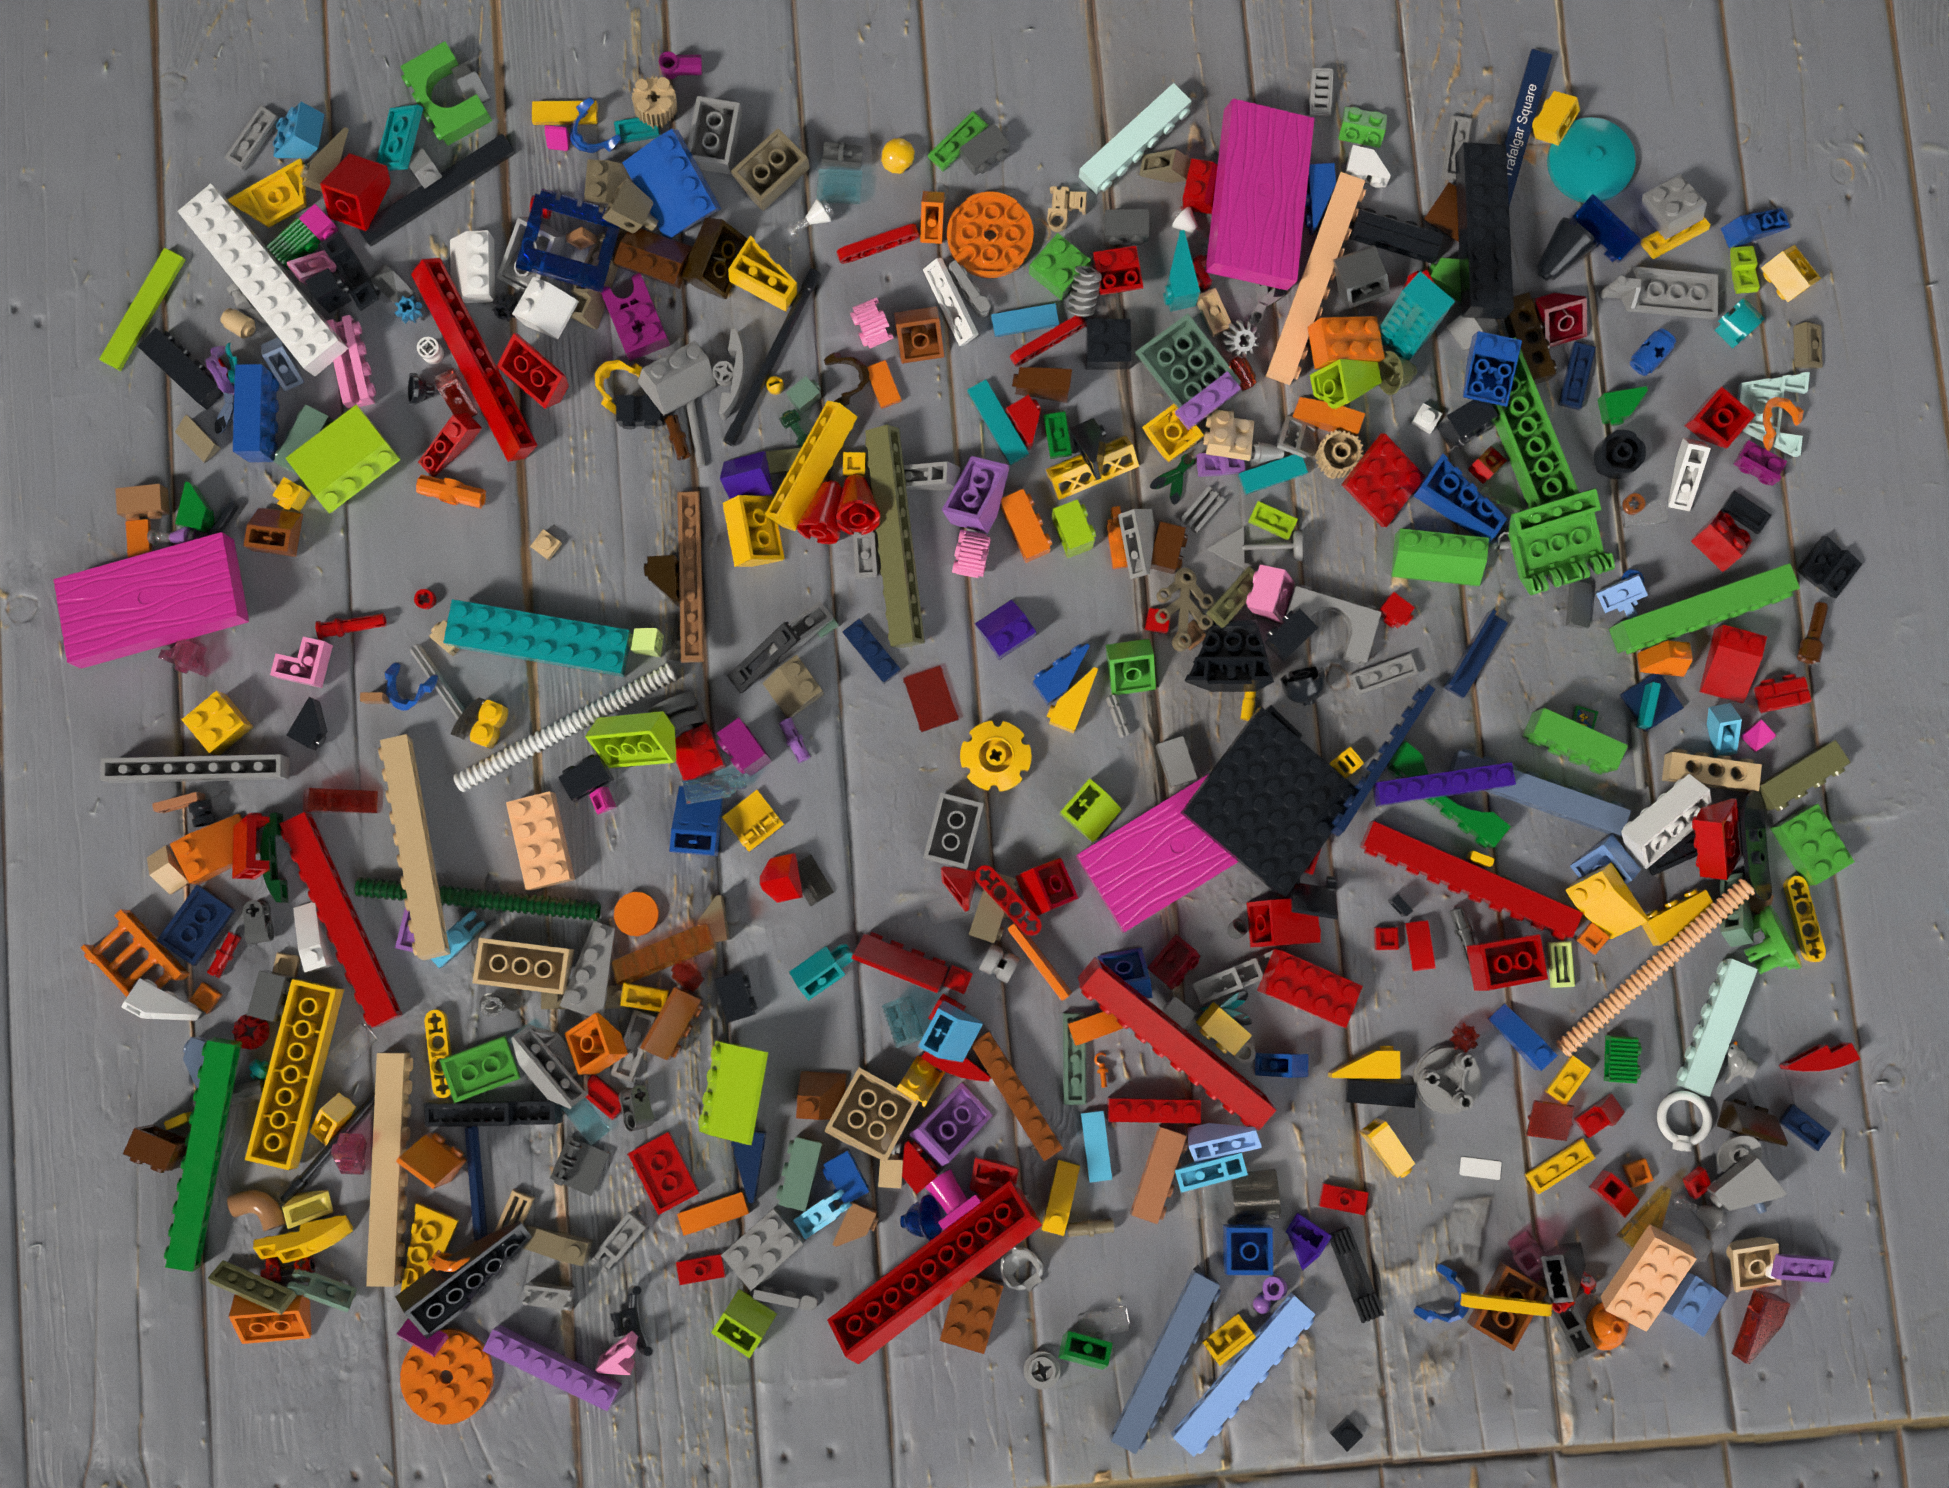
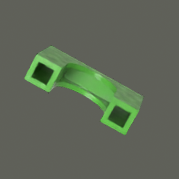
M446 41L400 67L404 72L401 77L408 88L412 86L415 91L411 94L418 105L423 104L425 108L422 113L428 123L433 121L435 128L432 130L439 141L443 139L446 145L449 146L490 123L492 119L477 94L449 108L437 106L432 102L434 86L438 81L452 74L451 69L459 65Z

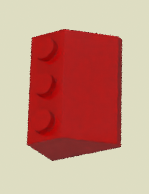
M513 333L496 367L544 409L560 403L569 387L565 374L518 333Z
M1729 799L1703 807L1697 816L1693 817L1692 829L1695 830L1696 834L1694 848L1697 849L1698 853L1696 866L1699 867L1700 877L1728 880L1742 856L1737 799Z

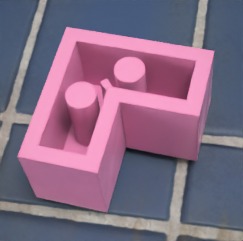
M303 637L297 658L275 654L270 675L278 679L322 688L333 645L325 641Z

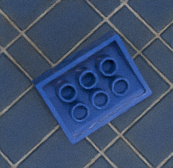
M670 129L622 162L633 183L653 201L650 213L659 220L657 226L666 238L672 239L722 209L677 129Z

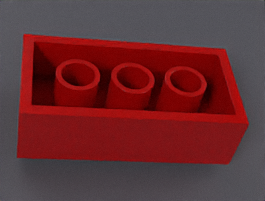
M1274 949L1257 991L1336 1026L1346 1028L1363 986L1287 952Z

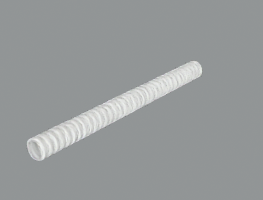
M666 663L665 667L660 666L657 671L654 669L652 674L647 673L646 677L641 676L640 680L635 679L633 684L630 682L627 687L622 686L621 690L616 689L615 693H609L610 696L607 697L605 695L602 700L597 699V702H592L591 706L586 705L585 709L582 710L580 708L578 709L579 712H572V716L567 715L566 719L561 718L560 722L555 721L553 726L548 725L547 729L542 728L541 732L536 731L535 735H529L528 739L523 738L522 742L517 741L516 745H510L509 749L504 748L503 752L498 751L497 755L492 754L490 759L487 757L484 762L479 761L478 765L473 764V768L468 767L465 772L462 770L459 775L454 774L453 779L460 791L465 792L466 788L471 789L472 785L477 786L480 781L483 783L485 778L490 779L491 775L496 776L497 772L502 773L504 768L509 769L510 765L515 766L516 762L521 763L523 758L528 759L529 755L534 756L535 752L540 753L542 748L545 750L548 745L553 746L554 742L559 743L560 739H566L565 736L568 735L570 737L573 732L576 734L579 729L583 730L584 726L589 727L590 723H594L597 718L608 717L609 713L614 714L615 710L620 711L622 706L627 707L628 703L633 704L634 700L639 701L641 696L644 698L647 693L652 694L653 690L658 691L660 686L663 688L665 687L664 684L667 683L669 685L671 684L670 681H677L673 668L670 664Z

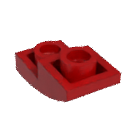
M1428 920L1405 923L1412 971L1436 969Z

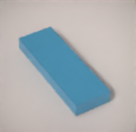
M1055 303L991 314L995 337L1052 328L1059 325Z

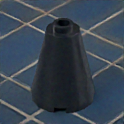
M1563 217L1559 221L1537 265L1539 270L1537 274L1546 281L1549 279L1555 280L1597 244V242H1593L1594 236L1578 223L1575 226L1569 224L1571 220L1569 218Z

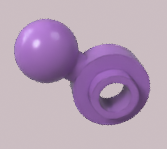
M1272 1276L1264 1281V1295H1258L1254 1298V1310L1260 1314H1265L1271 1308V1300H1279L1285 1297L1287 1294V1284L1283 1278ZM1275 1284L1279 1286L1278 1292L1274 1288Z

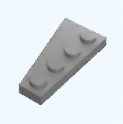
M596 921L593 922L560 1003L561 1007L589 1017L594 1013H600L604 1017L608 980L610 979L611 972L610 965L613 958L616 936L615 928Z

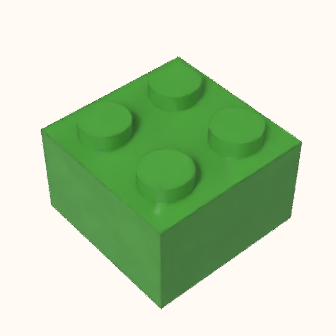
M1057 233L1029 265V275L1062 301L1073 289L1072 283L1078 282L1073 279L1075 274H1080L1075 271V267H1090L1091 260Z

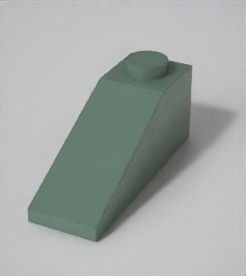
M1743 873L1730 875L1728 880L1720 879V898H1722L1723 893H1728L1727 889L1733 888L1732 885L1734 883L1738 884L1739 879L1745 880ZM1749 899L1744 900L1743 905L1739 904L1737 910L1733 909V914H1728V918L1722 919L1720 924V932L1730 947L1754 943L1753 920Z

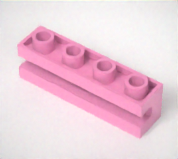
M351 315L341 317L342 321L335 322L333 319L327 320L326 322L349 348L333 360L343 404L348 409L356 404L359 407L375 404L373 396H376V390L369 379V375L372 373L369 363L365 361L364 355L367 354L364 342H361L359 334H362V328L359 321H355Z

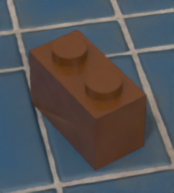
M1160 521L1154 541L1150 569L1174 574L1176 568H1181L1183 556L1180 555L1181 547H1186L1188 535L1185 534L1186 527Z

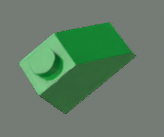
M1647 386L1604 393L1597 401L1602 425L1610 423L1611 426L1623 424L1648 391Z
M185 482L175 524L181 528L187 526L197 532L208 534L210 528L214 525V512L199 488L190 482Z

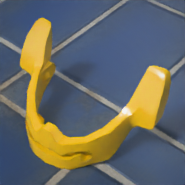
M620 360L606 361L595 372V386L603 396L601 404L615 415L616 405L604 389V379L609 378L610 372L616 369L628 371L639 377L642 367L637 363L629 366Z

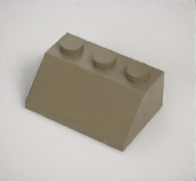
M777 128L730 172L748 197L764 211L809 170L810 165L808 157Z

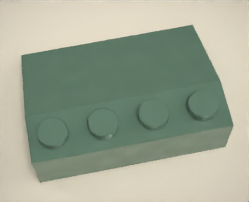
M1188 313L1135 351V354L1178 409L1227 371L1239 386L1241 384L1240 379Z

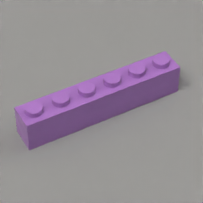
M501 1325L496 1326L492 1330L482 1350L605 1411L612 1407L622 1386L621 1383Z

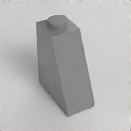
M1751 1154L1746 1155L1707 1187L1712 1194L1709 1197L1718 1208L1722 1206L1728 1211L1781 1198L1787 1194L1760 1160Z

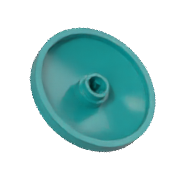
M1594 117L1573 121L1559 146L1551 143L1547 154L1548 172L1555 186L1567 197L1589 204L1601 203L1617 196L1631 180L1636 164L1635 150L1627 134L1616 124Z

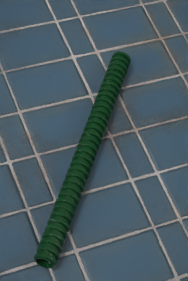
M358 877L355 882L354 891L357 897L363 895L365 898L368 896L375 898L377 896L378 899L384 897L385 900L391 898L394 901L396 899L403 901V899L407 898L406 889L404 890L401 882L399 883L397 880L392 882L391 880L379 879L378 881L376 878L371 880L369 877L365 879ZM438 885L442 906L445 904L447 906L453 904L454 907L460 905L462 908L466 906L472 908L474 906L475 909L481 907L482 910L488 908L491 911L493 909L500 911L502 909L503 912L508 910L511 913L516 911L517 913L523 912L528 914L530 912L531 915L537 913L539 916L542 914L549 916L551 914L552 917L558 915L559 918L565 916L568 919L571 916L573 919L579 917L580 920L586 918L588 921L591 919L598 921L601 914V904L599 901L593 903L592 900L588 902L582 900L580 902L578 899L572 901L571 898L565 900L563 897L551 899L550 896L544 898L543 895L539 897L533 895L531 897L530 894L525 896L522 893L517 895L514 892L512 894L509 892L503 894L502 891L496 893L494 890L489 892L488 890L482 891L477 889L475 891L474 888L468 890L466 887L463 889L456 887L454 889L453 886L447 888L446 885L442 887Z

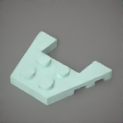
M1810 372L1741 383L1738 388L1737 400L1755 414L1754 418L1742 432L1763 441L1766 431L1762 417L1766 403L1774 397L1784 398V391L1802 394L1808 392ZM1773 407L1771 410L1773 415L1770 418L1772 427L1776 432L1773 447L1793 457L1800 456L1803 436L1781 433L1782 408Z

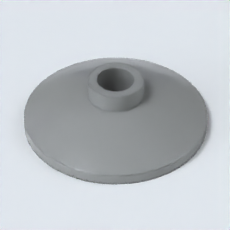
M1744 1134L1733 1136L1720 1147L1717 1154L1718 1165L1726 1173L1748 1154L1761 1160L1762 1147L1757 1139Z

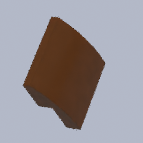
M1448 182L1424 220L1459 242L1457 190L1455 185Z

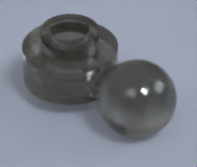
M488 993L480 999L479 1006L484 1016L496 1017L502 1012L503 1008L510 1011L518 1010L522 1006V998L516 993L508 994L505 999H501L496 993ZM489 1001L495 1002L493 1005H487Z

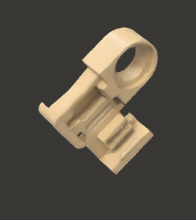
M1057 186L1050 187V194H1053L1052 208H1048L1047 221L1052 231L1061 232L1065 230L1068 224V210L1072 212V209H1078L1079 212L1086 215L1087 192H1069L1068 187H1061V190ZM1055 216H1061L1064 221L1061 225L1055 226L1051 223L1052 219Z

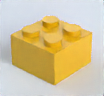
M217 690L181 719L210 754L217 756L224 753L253 728L252 724L225 693Z

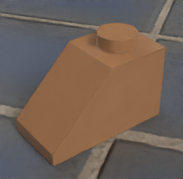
M855 1200L852 1201V1206L848 1208L832 1245L837 1247L866 1236L869 1230L874 1231L879 1218L875 1217L877 1211Z

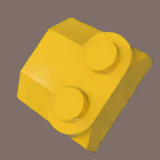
M1172 404L1142 427L1149 440L1168 463L1188 448L1195 446L1204 437V434L1197 425L1187 430L1175 415V411L1178 409L1175 404Z

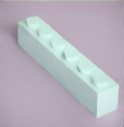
M1173 83L1080 168L1079 178L1096 195L1101 190L1103 192L1112 185L1113 179L1117 176H1123L1128 170V166L1132 162L1137 163L1148 147L1152 149L1159 142L1160 136L1164 133L1166 135L1170 133L1179 119L1182 121L1189 115L1192 101Z
M1724 959L1719 963L1716 971L1718 976L1709 988L1708 993L1710 997L1701 1009L1702 1018L1693 1030L1694 1039L1692 1044L1686 1049V1060L1684 1066L1678 1070L1676 1085L1710 1097L1758 969L1734 959Z

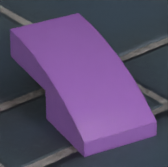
M1206 453L1196 455L1198 477L1231 475L1245 471L1244 460L1208 455Z

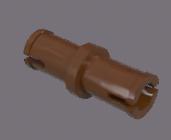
M673 415L667 416L664 421L670 434L669 441L673 443L677 460L680 461L681 457L682 460L691 457L685 441L686 434L682 432L678 416L674 415V418Z

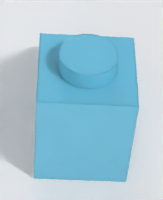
M1731 703L1711 706L1708 709L1707 728L1715 758L1718 755L1737 754L1742 719Z

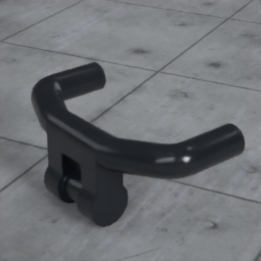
M632 1285L628 1289V1309L610 1313L611 1321H613L615 1328L613 1330L614 1337L624 1336L633 1331L638 1336L636 1345L642 1355L650 1356L653 1350L646 1345L637 1312V1295L641 1293V1288ZM628 1317L629 1326L624 1327L622 1319Z

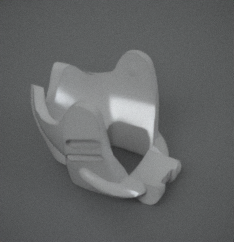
M1014 1247L1008 1254L1002 1257L1001 1274L1009 1288L1015 1290L1027 1289L1030 1292L1036 1284L1043 1282L1041 1276L1044 1272V1265L1040 1258L1029 1249ZM1027 1261H1031L1037 1272L1025 1282L1019 1283L1014 1277L1013 1272Z

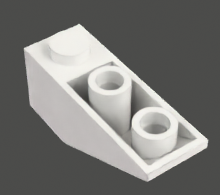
M140 978L121 1006L125 1010L144 1019L196 1021L202 1013L193 1003H184L177 999L178 996L170 991L164 992L157 988L154 982Z

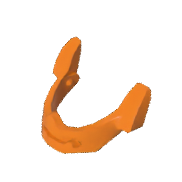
M1774 397L1766 403L1762 419L1766 431L1763 443L1767 451H1770L1772 448L1774 437L1776 436V432L1770 422V418L1773 415L1771 412L1773 407L1785 409L1792 416L1795 426L1802 422L1804 410L1798 406L1795 407L1790 399Z
M438 1250L428 1260V1265L436 1271L454 1272L467 1263L470 1257L462 1258L458 1261L445 1260L453 1254L441 1253L442 1251Z

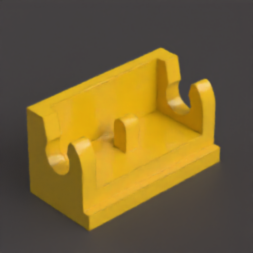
M1237 1313L1205 1338L1202 1343L1219 1366H1221L1253 1341L1256 1336Z

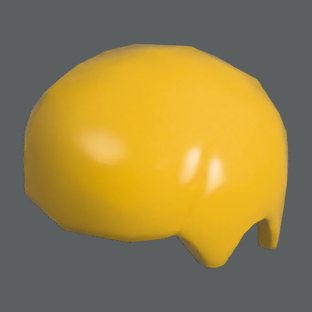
M899 137L893 138L885 144L882 150L881 162L884 168L891 173H904L913 163L915 150L907 140Z

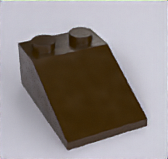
M1733 1098L1732 1102L1723 1101L1716 1127L1740 1135L1744 1134L1759 1141L1787 1147L1788 1141L1776 1116L1768 1114L1769 1109L1756 1105L1752 1109L1746 1107L1747 1102Z

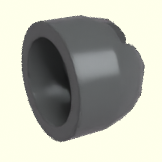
M1234 919L1228 926V935L1231 938L1239 939L1247 933L1245 923L1239 919Z

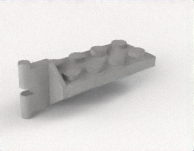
M1631 266L1627 269L1625 277L1619 276L1599 292V297L1602 299L1606 297L1622 299L1628 312L1715 319L1718 317V275Z

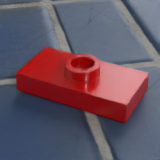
M1322 1183L1318 1206L1365 1216L1369 1193Z
M722 1253L677 1261L679 1286L725 1277Z

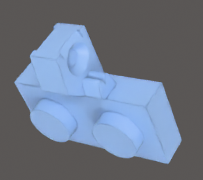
M1637 574L1596 591V595L1605 613L1614 609H1618L1619 612L1624 610L1628 619H1631L1638 615L1634 607L1638 604L1637 600L1648 596V592L1640 575Z

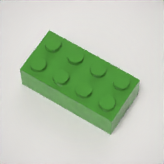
M1546 708L1532 713L1522 737L1528 739L1527 742L1536 747L1542 745L1549 748V753L1556 756H1561L1562 754L1569 757V762L1580 766L1581 764L1589 766L1591 772L1599 775L1618 770L1628 745Z

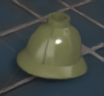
M1385 351V359L1378 362L1382 381L1379 386L1384 393L1394 395L1400 388L1407 386L1417 374V368L1408 359L1398 356L1395 352Z

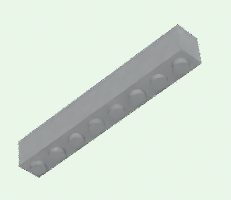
M281 754L100 759V781L108 783L289 779L290 757Z

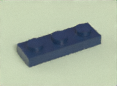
M860 618L842 631L883 684L901 671Z

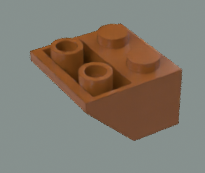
M258 508L247 524L243 546L253 552L296 557L303 514Z

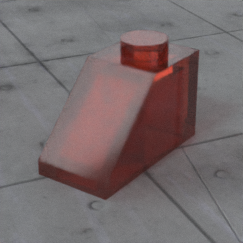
M454 368L434 377L438 391L453 414L469 413L472 417L478 414Z

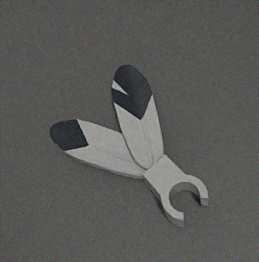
M1255 283L1258 305L1251 312L1249 320H1252L1253 315H1259L1260 319L1257 323L1260 324L1264 317L1265 308L1281 299L1287 290L1274 288L1268 293L1267 286Z

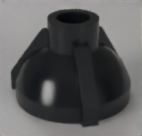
M417 373L409 374V405H416L428 399V397L434 396V384L428 383L427 380Z

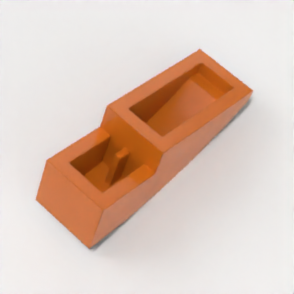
M1300 397L1292 417L1328 432L1341 430V432H1350V435L1354 434L1356 437L1360 431L1365 413L1344 406L1332 409L1325 401Z
M1104 1011L1068 1023L1075 1046L1123 1029V1027L1116 1021L1117 1018L1114 1014L1107 1015Z

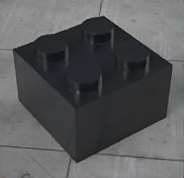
M1087 319L1086 370L1130 369L1132 362L1131 319Z
M1472 400L1446 415L1437 426V429L1450 449L1455 446L1461 448L1469 443L1473 437H1480L1489 431V428L1494 425L1493 421L1498 417V414L1491 403Z

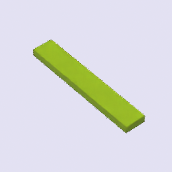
M166 248L163 249L100 356V361L119 371L122 370L185 263V258Z

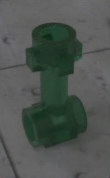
M795 409L792 411L788 410L782 414L779 420L785 429L791 427L798 437V440H796L797 445L802 447L809 433L805 434L798 424L801 421L798 412Z

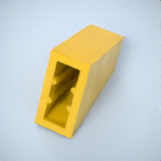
M1376 1118L1359 1131L1394 1177L1398 1178L1401 1176L1403 1178L1412 1171L1411 1167L1415 1165L1414 1161L1386 1121Z

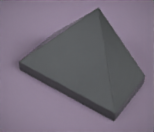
M385 264L370 277L372 283L393 303H399L402 296L410 299L412 295L416 294Z

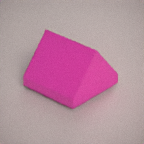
M599 787L589 794L597 815L616 808L609 787Z

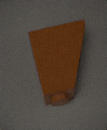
M1019 367V373L1014 374L1012 387H1016V395L1027 396L1029 394L1030 397L1067 403L1072 369Z

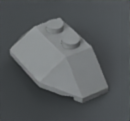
M528 1025L511 1038L519 1066L548 1100L571 1109L588 1095L587 1075H578L569 1046L558 1033Z

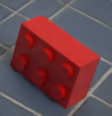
M1540 934L1523 935L1466 946L1474 991H1489L1548 980Z

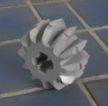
M1236 320L1235 326L1231 323L1228 324L1230 331H1223V334L1227 336V338L1222 340L1223 344L1227 345L1225 350L1229 353L1232 352L1234 357H1238L1240 354L1243 358L1246 357L1247 351L1250 354L1254 353L1252 347L1259 346V343L1255 340L1260 338V334L1255 333L1257 327L1251 325V322L1248 320L1244 322Z

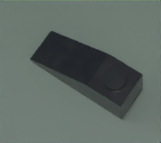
M1092 418L1069 429L1076 449L1096 480H1099L1102 476L1106 445L1104 437H1106V432L1102 424L1098 425L1095 419Z

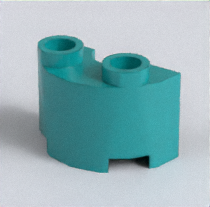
M1744 298L1733 306L1736 310L1732 314L1727 312L1718 320L1720 325L1715 329L1732 349L1765 320Z

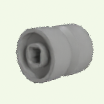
M992 943L979 970L989 975L994 973L996 979L1007 984L1020 957L1010 952L1005 954L1003 948ZM1000 960L1006 963L1003 969L997 967Z

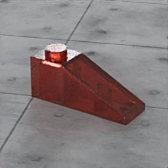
M307 788L304 789L303 812L376 814L378 791Z
M1753 1290L1731 1354L1745 1364L1750 1365L1781 1329L1791 1304L1776 1294Z

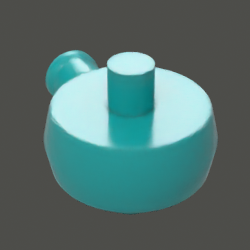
M258 1059L253 1060L248 1066L251 1071L249 1075L252 1078L258 1077L259 1079L266 1080L267 1065L269 1063L266 1060L263 1062Z

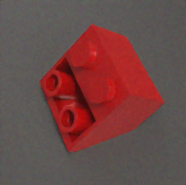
M1137 246L1093 252V269L1102 275L1099 281L1100 288L1098 289L1100 295L1143 289Z
M1720 510L1695 534L1691 542L1724 572L1744 555L1752 540L1749 533L1744 529H1740L1729 514L1723 513Z

